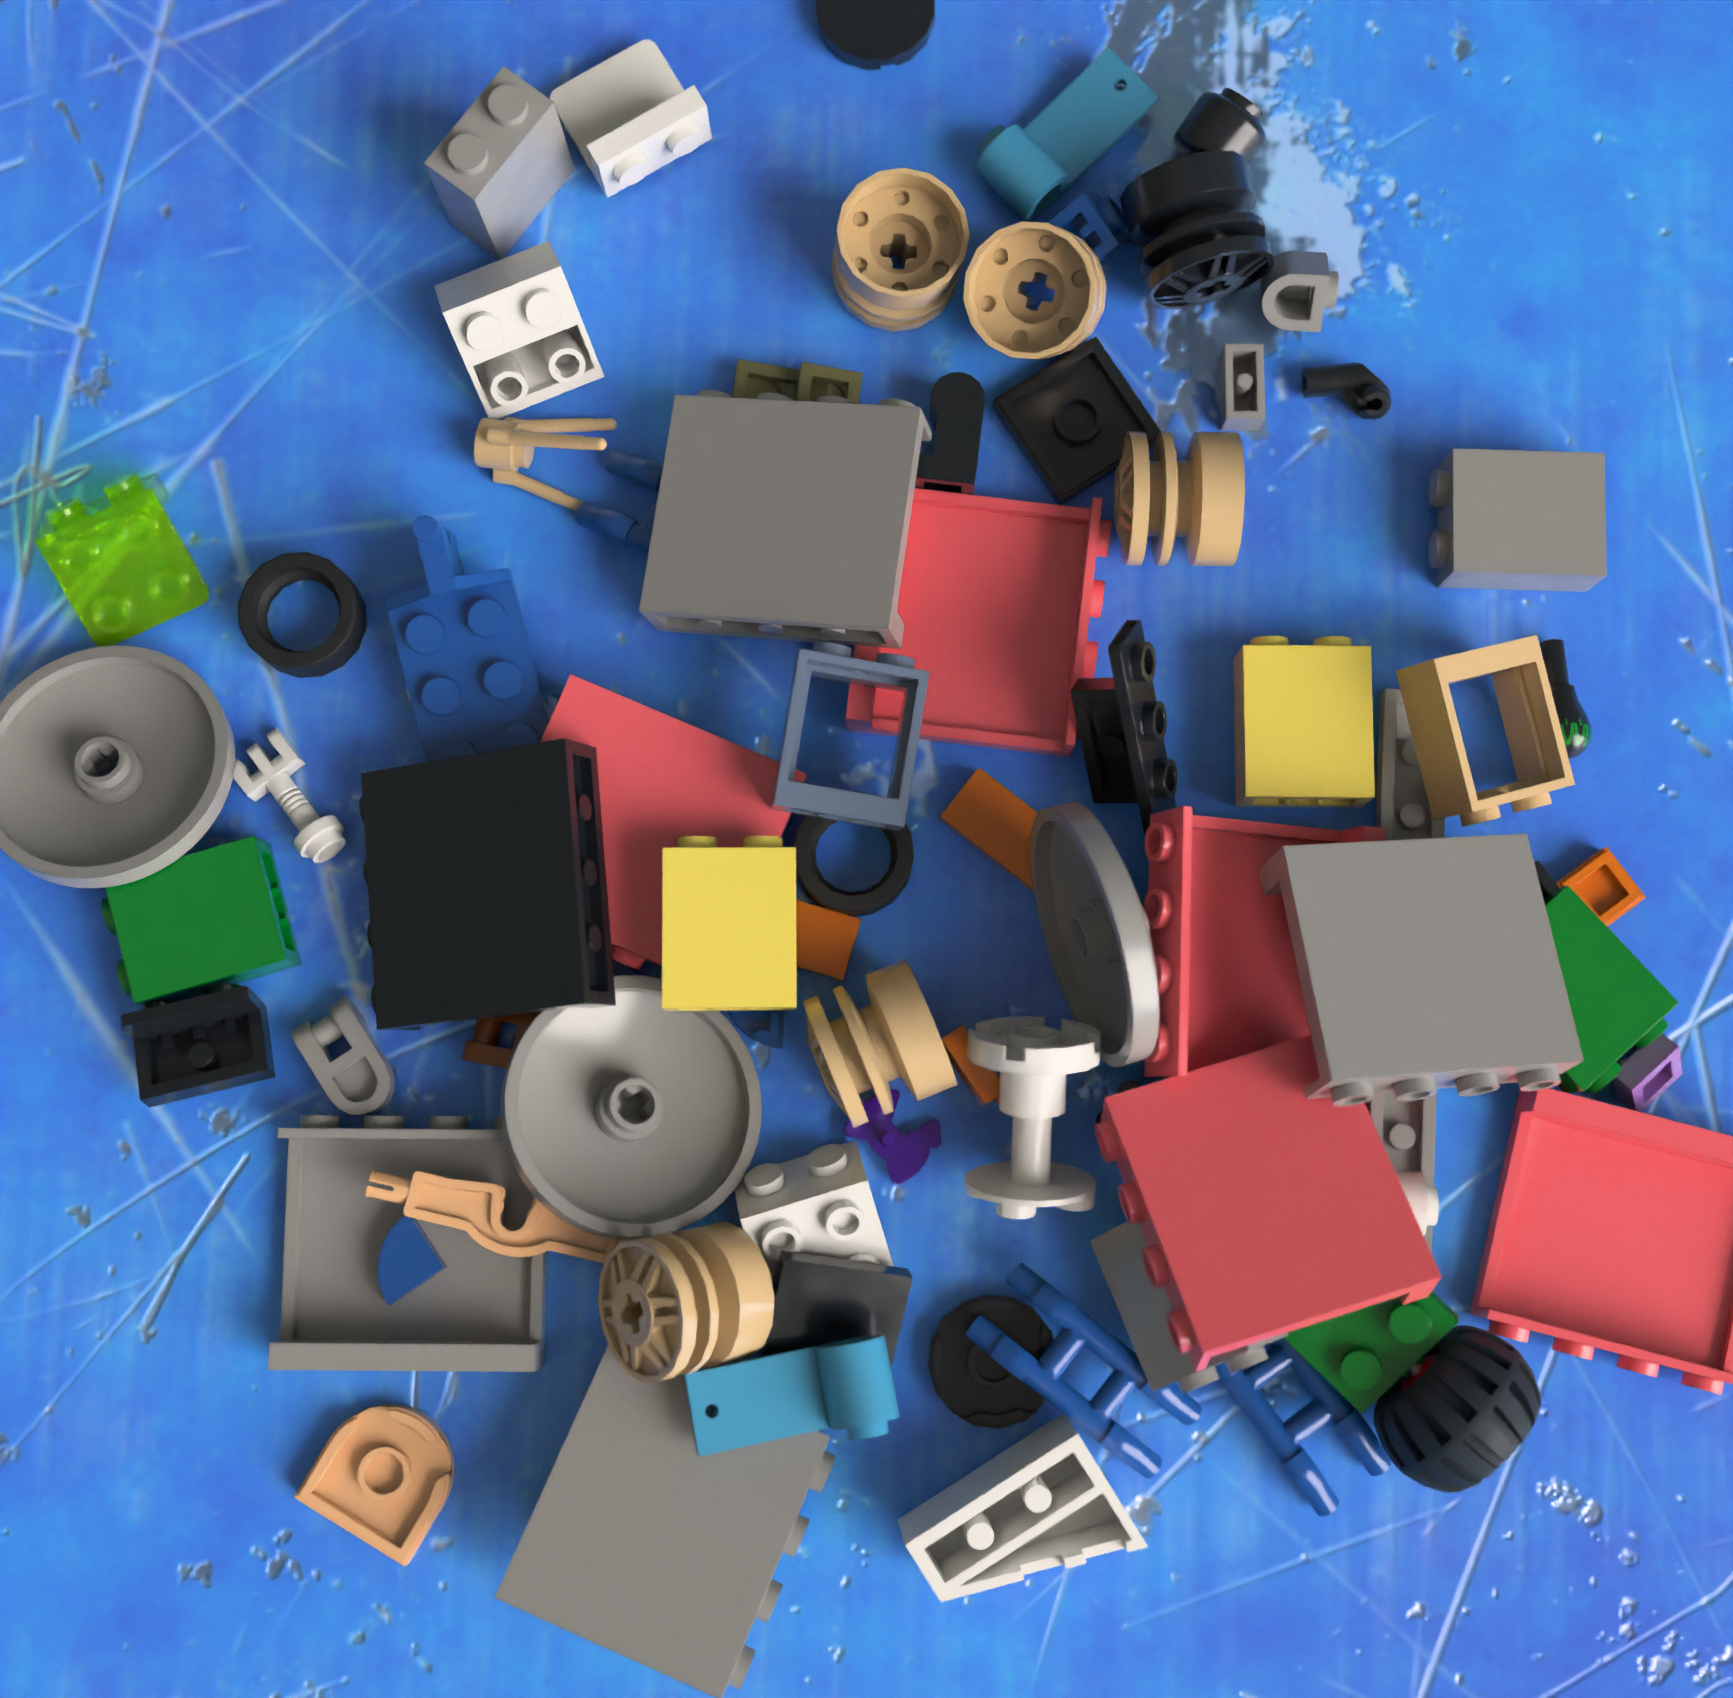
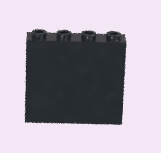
M563 738L361 773L362 796L359 802V811L364 823L366 858L363 864V874L368 886L370 922L367 928V938L372 949L374 985L371 992V1002L376 1013L377 1030L415 1031L421 1030V1026L570 1007L600 1008L616 1006L596 747Z

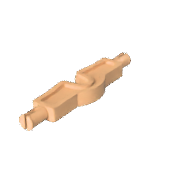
M373 1169L368 1181L392 1186L394 1190L367 1185L365 1193L367 1198L372 1197L405 1205L403 1211L407 1217L465 1230L482 1247L505 1256L529 1257L549 1250L605 1263L607 1255L620 1242L630 1241L606 1238L578 1229L558 1218L535 1197L532 1200V1207L527 1212L524 1226L519 1230H510L502 1222L506 1190L500 1184L458 1180L422 1171L415 1172L412 1179L378 1172Z

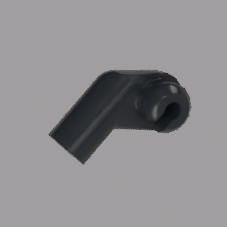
M1361 363L1304 367L1302 369L1301 383L1305 398L1336 396L1356 415L1363 419L1371 420L1382 418L1391 407L1392 401L1387 386Z

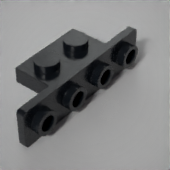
M1126 620L1108 646L1113 678L1078 679L1071 688L1070 693L1093 802L1138 803L1144 835L1146 836L1150 826V814L1177 808L1174 796L1177 789V768L1173 759H1167L1164 736L1167 727V716L1164 704L1161 701H1156L1152 679L1155 674L1156 658L1153 645L1150 642H1145L1141 620Z

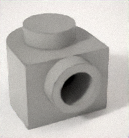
M1286 251L1274 256L1273 267L1260 279L1263 313L1272 325L1288 331H1321L1324 309L1335 308L1339 283L1338 271H1329L1327 253Z

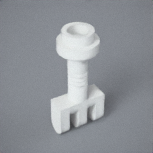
M276 727L266 736L279 755L271 760L258 743H255L246 752L259 770L251 775L245 764L235 758L233 778L244 793L255 802L270 792L300 832L293 843L299 854L304 858L310 857L314 863L325 862L338 854L345 846L346 840L342 836L344 827L336 816L320 817L302 792L298 790L297 785L290 776L306 763L285 735Z

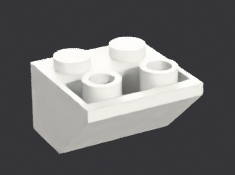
M549 241L434 286L442 313L488 418L500 419L604 377L562 268Z

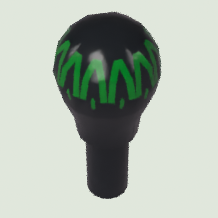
M1549 639L1539 644L1568 758L1572 759L1579 756L1586 749L1591 739L1592 727L1586 712L1577 698L1575 687L1569 684L1564 641Z

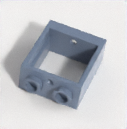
M813 642L812 650L799 649L796 656L771 809L898 831L905 826L930 671L914 669L915 659L903 655L877 653L876 662L851 658V648L830 642ZM811 676L904 692L887 797L793 781Z

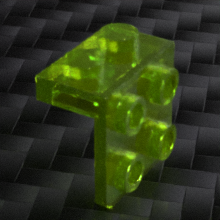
M137 472L123 475L102 488L106 494L105 496L85 505L82 504L79 498H73L53 507L44 514L48 521L42 524L34 540L92 641L99 647L115 645L206 603L209 598V587L165 509L169 494L157 472L143 479H140Z

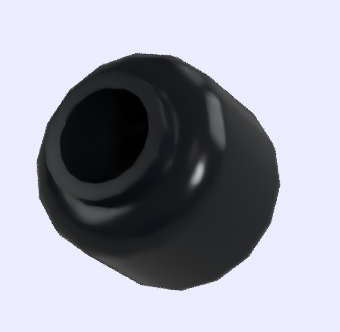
M1225 87L1221 94L1207 92L1197 100L1174 134L1173 142L1182 156L1211 150L1235 151L1245 157L1248 166L1266 139L1264 129L1260 124L1264 115L1251 101L1230 88Z

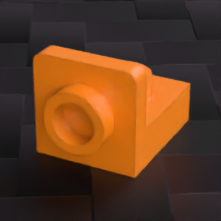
M961 1025L941 1039L948 1058L981 1107L993 1099L999 1105L1000 1078L995 1071L975 1065L967 1058L968 1032Z

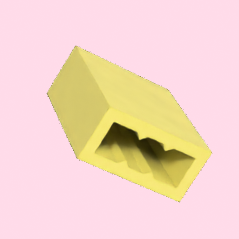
M1260 636L1252 638L1250 645H1243L1233 659L1235 807H1362L1375 798L1371 646H1352V639L1344 636L1320 637L1313 640V645H1289L1287 637Z
M684 836L677 838V848H662V1009L665 1011L796 1010V847H783V838L778 836L744 837L743 847H717V838Z

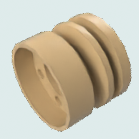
M905 167L878 171L855 186L841 207L831 264L835 291L851 314L868 326L892 332L919 328L940 315L954 295L970 237L966 211L953 190L930 173ZM889 256H901V264L904 266V269L892 268V260Z
M1022 221L997 230L976 249L965 272L963 301L971 326L988 346L1011 358H1051L1074 350L1093 333L1105 310L1107 282L1100 259L1084 239L1050 223ZM1042 274L1047 275L1046 286L1055 290L1052 302L1042 301L1037 310L1033 308L1035 303L1034 297L1026 294V287L1029 282L1039 283Z
M1127 431L1119 466L1116 468L1113 500L1114 525L1120 540L1123 563L1125 565H1142L1145 557L1147 537H1151L1154 563L1157 566H1167L1173 551L1175 537H1183L1186 556L1191 566H1233L1237 560L1241 544L1245 501V466L1243 446L1239 433L1194 432L1187 449L1186 459L1177 460L1172 433L1169 431H1159L1155 442L1153 460H1149V446L1146 433L1143 431Z
M906 959L866 975L867 991L871 1005L860 1010L842 985L833 988L843 1017L828 1022L817 995L802 1001L806 1010L807 1041L831 1099L833 1098L850 1118L854 1128L869 1122L858 1094L873 1089L882 1112L886 1115L893 1112V1100L889 1082L901 1077L917 1102L957 1085L954 1071L935 1022Z
M727 1221L679 1230L674 1234L666 1233L620 1242L607 1255L599 1277L598 1306L603 1333L613 1356L626 1373L643 1383L663 1381L674 1378L676 1375L694 1373L699 1368L717 1367L751 1358L765 1345L773 1325L775 1298L769 1268L759 1246L745 1230Z

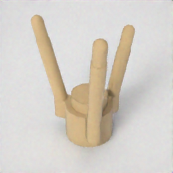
M484 417L481 419L475 435V463L478 467L493 469L494 483L516 486L576 512L579 505L583 503L581 500L518 473L519 467H530L535 447L604 450L607 442L603 438L553 433L611 431L616 428L617 423L612 418L526 420L505 417L504 420Z

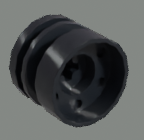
M1211 150L1192 153L1167 161L1135 179L1125 188L1119 198L1132 245L1143 249L1137 257V263L1141 276L1145 277L1143 283L1149 305L1159 309H1183L1223 299L1251 286L1264 277L1274 265V256L1270 242L1264 239L1266 234L1263 218L1251 212L1256 205V194L1245 157L1235 151Z

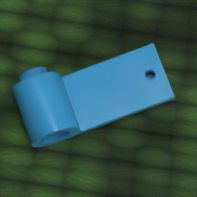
M1108 47L1024 129L1018 124H1014L1006 129L1002 125H998L990 130L976 148L979 159L975 170L1027 222L1033 221L1052 206L1159 102V96ZM1122 83L1126 86V88H1116V85Z
M884 1334L866 1335L702 1369L683 1375L696 1455L698 1457L826 1428L847 1429L849 1440L868 1439L889 1433L887 1421L899 1417Z

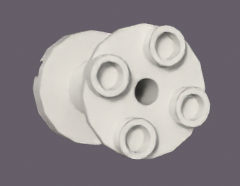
M1034 1016L989 1019L976 1023L975 1030L969 1028L967 1058L975 1065L1000 1072L999 1110L1004 1114L1012 1116L1011 1161H999L980 1165L968 1171L964 1182L968 1196L995 1202L996 1214L1009 1219L1032 1218L1036 1215V1208L1056 1206L1067 1211H1087L1094 1208L1096 1179L1088 1172L1076 1167L1051 1162L1052 1118L1064 1114L1066 1110L1067 1074L1087 1071L1099 1065L1101 1051L1100 1031L1093 1026L1066 1019H1061V1031L1055 1028L1045 1027V1017Z

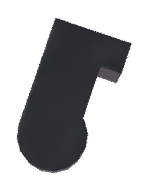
M962 372L949 373L942 376L933 386L930 394L929 408L930 422L935 430L932 455H919L915 488L973 495L985 397L980 382L969 374Z

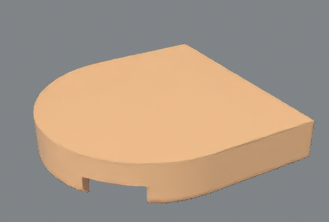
M402 1404L372 1406L345 1420L333 1432L294 1498L406 1567L411 1562L451 1492L454 1480L452 1449L439 1425L420 1410Z

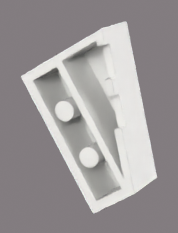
M1063 1414L897 1520L906 1548L940 1602L1024 1580L1023 1575L1064 1565L1065 1569L1083 1565L1086 1564V1558L1124 1548L1127 1552H1132L1148 1547L1069 1419Z

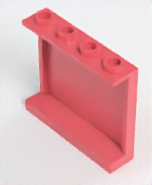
M919 488L914 489L897 612L905 624L901 649L854 645L853 658L876 662L877 653L898 654L915 659L914 669L930 671L919 739L1070 757L1076 740H1080L1070 690L1078 679L1094 678L1098 642L1087 641L1089 617L1100 618L1104 597L1105 581L1094 579L1096 557H1107L1111 534V520L1100 519L1103 498L1093 497L1090 508ZM850 683L845 716L846 731L897 737L904 692Z
M570 674L540 742L566 738L596 747L612 959L638 971L641 970L644 961L662 967V848H677V838L684 836L717 838V847H743V838L749 836L782 837L791 813L771 809L778 761ZM795 769L793 781L807 783V774Z
M1189 806L1150 814V826L1146 832L1144 843L1145 853L1149 859V887L1143 909L1149 923V934L1156 966L1159 1028L1154 1050L1145 1059L1144 1077L1170 1078L1187 1076V1072L1311 1035L1282 894L1264 895L1259 869L1282 846L1386 841V828L1360 826L1345 830H1331L1192 815V807Z
M1311 1035L1187 1072V1076L1170 1077L1105 1097L1101 1123L1094 1125L1096 1140L1105 1162L1116 1161L1124 1184L1118 1185V1196L1124 1215L1130 1225L1140 1224L1148 1247L1142 1248L1141 1253L1148 1278L1155 1289L1164 1287L1173 1310L1166 1313V1321L1171 1339L1179 1354L1189 1352L1196 1371L1205 1369L1212 1356L1392 1298L1399 1297L1402 1305L1426 1298L1442 1277L1365 1103L1351 1106H1334L1331 1097L1305 1099L1304 1088L1320 1078Z
M1550 1088L1537 1091H1520L1519 1089L1469 1314L1490 1319L1488 1331L1498 1336L1527 1343L1530 1330L1554 1336L1551 1350L1592 1360L1594 1348L1618 1353L1616 1367L1657 1378L1659 1365L1683 1371L1680 1384L1722 1395L1724 1382L1733 1384V1136Z

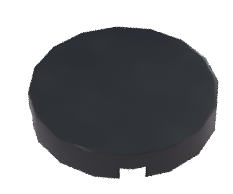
M816 0L817 23L826 47L843 62L864 70H881V65H890L896 62V66L910 61L926 45L935 23V0Z
M984 1294L960 1302L942 1317L930 1340L928 1368L936 1394L952 1413L974 1426L1001 1429L1026 1421L1038 1411L1037 1409L1044 1404L1045 1399L1017 1379L966 1337L967 1330L980 1315H983L1037 1360L1041 1358L1054 1341L1050 1328L1033 1308L1010 1296Z

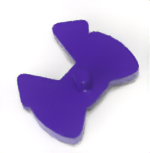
M892 1089L890 1091L893 1100V1112L884 1115L876 1095L873 1093L871 1099L862 1103L869 1122L854 1128L850 1118H848L844 1125L843 1133L849 1138L866 1141L886 1161L891 1183L899 1185L908 1181L920 1171L929 1157V1149H937L941 1145L939 1121L932 1119L909 1134L904 1135L892 1123L900 1097V1092Z

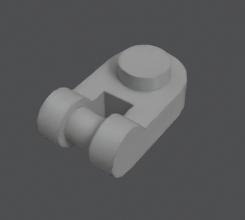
M345 996L329 1007V1015L315 1024L306 1021L292 1030L291 1036L328 1098L339 1110L350 1115H371L382 1110L390 1102L395 1091V1075L390 1063L368 1030L363 1016L355 1004ZM344 1035L352 1049L334 1060L329 1053L327 1045Z

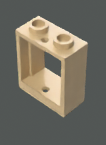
M1537 635L1448 655L1395 670L1433 820L1459 815L1462 826L1482 823L1501 817L1498 805L1510 802L1513 813L1552 804L1550 791L1575 785ZM1491 674L1518 781L1476 792L1449 684Z

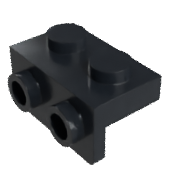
M219 984L206 989L202 996L181 1001L173 999L152 1000L143 1004L139 1011L120 1016L121 1029L134 1040L140 1101L149 1108L276 1077L267 1006L247 986Z

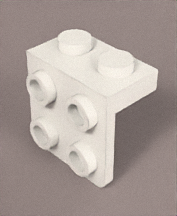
M646 39L637 42L555 88L550 95V100L555 103L559 120L607 198L639 182L645 176L692 152L698 146L712 139L707 105L695 85L686 90L683 89L659 48L651 40Z
M856 1140L841 1145H823L813 1150L809 1155L783 1163H766L756 1166L744 1175L735 1188L742 1227L759 1246L770 1271L772 1287L781 1250L894 1266Z

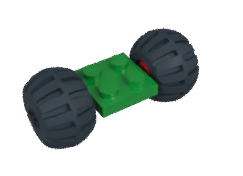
M1433 1291L1426 1298L1402 1305L1399 1297L1392 1298L1290 1331L1288 1336L1283 1337L1361 1414L1377 1400L1374 1410V1426L1380 1444L1395 1467L1420 1485L1445 1493L1461 1492L1479 1484L1484 1478H1488L1523 1443L1534 1426L1540 1411V1392L1533 1371L1520 1352L1510 1343L1490 1331L1467 1325L1454 1327L1459 1322L1457 1314Z

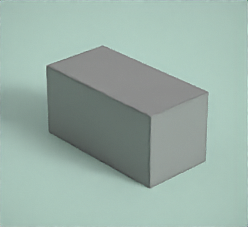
M1264 343L1224 344L1219 356L1221 431H1259L1265 420Z

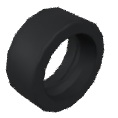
M308 552L281 554L261 564L246 581L238 601L239 627L248 646L277 671L298 678L320 677L343 667L359 650L367 628L366 605L354 582L329 559ZM311 580L321 583L333 592L339 604V619L334 632L323 644L310 650L294 651L282 647L273 639L267 627V613L272 600L283 588L297 581Z
M806 815L798 825L792 847H796V876L809 898L822 908L853 917L874 914L895 901L908 883L914 861L912 835L906 823L904 828L898 831L880 828L888 839L891 850V861L888 871L880 882L864 891L848 892L837 889L826 881L819 871L815 852L819 838L830 825L838 821Z

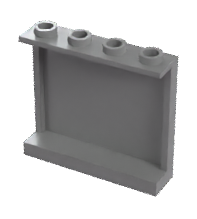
M702 390L697 393V396L675 395L639 611L658 631L803 642H830L844 645L901 649L905 624L899 616L897 608L921 441H931L932 431L921 407H915L912 403L901 399H883L879 401L878 405L854 404L850 400L839 396H822L817 399V402L793 401L789 397L777 393H761L756 399L732 398L730 395L716 390Z
M1527 834L1282 846L1259 869L1264 895L1282 894L1320 1075V1078L1304 1088L1305 1099L1331 1097L1334 1106H1351L1372 1100L1376 1093L1394 1092L1397 1101H1413L1433 1096L1437 1093V1089L1457 1087L1459 1096H1476L1497 1090L1499 1084L1518 1082L1520 1091H1537L1560 1084V1074L1584 1061Z
M300 1115L299 1128H278V1138H288L280 1340L269 1343L268 1370L535 1372L544 1366L547 1251L529 1257L505 1256L482 1247L465 1230L417 1219L447 1265V1268L389 1306L382 1295L378 1280V1260L381 1247L389 1231L404 1216L403 1210L405 1205L365 1197L367 1185L394 1190L392 1186L368 1181L373 1169L378 1172L412 1179L415 1172L422 1171L452 1179L500 1184L506 1190L504 1198L505 1207L502 1212L503 1225L510 1230H519L524 1226L527 1212L532 1207L534 1196L525 1186L513 1166L503 1138L500 1117H494V1129H468L469 1117L429 1116V1129H404V1116H364V1129L339 1128V1116Z
M608 1345L494 1598L715 1698L723 1697L727 1685L740 1690L756 1652L755 1649L744 1645L755 1618L765 1623L768 1622L783 1586L782 1583L772 1579L782 1553L793 1558L795 1557L810 1519L799 1515L804 1499L809 1489L818 1493L822 1492L835 1461L836 1455L825 1451L831 1436L817 1430L698 1457L696 1455L683 1375H676L674 1378L663 1381L643 1383L626 1373L613 1356Z

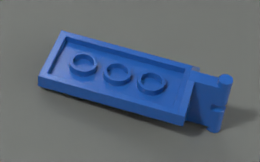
M429 515L418 516L412 523V532L416 537L427 584L386 598L384 601L426 761L430 762L540 743L550 717L511 570L505 568L464 575L455 535Z

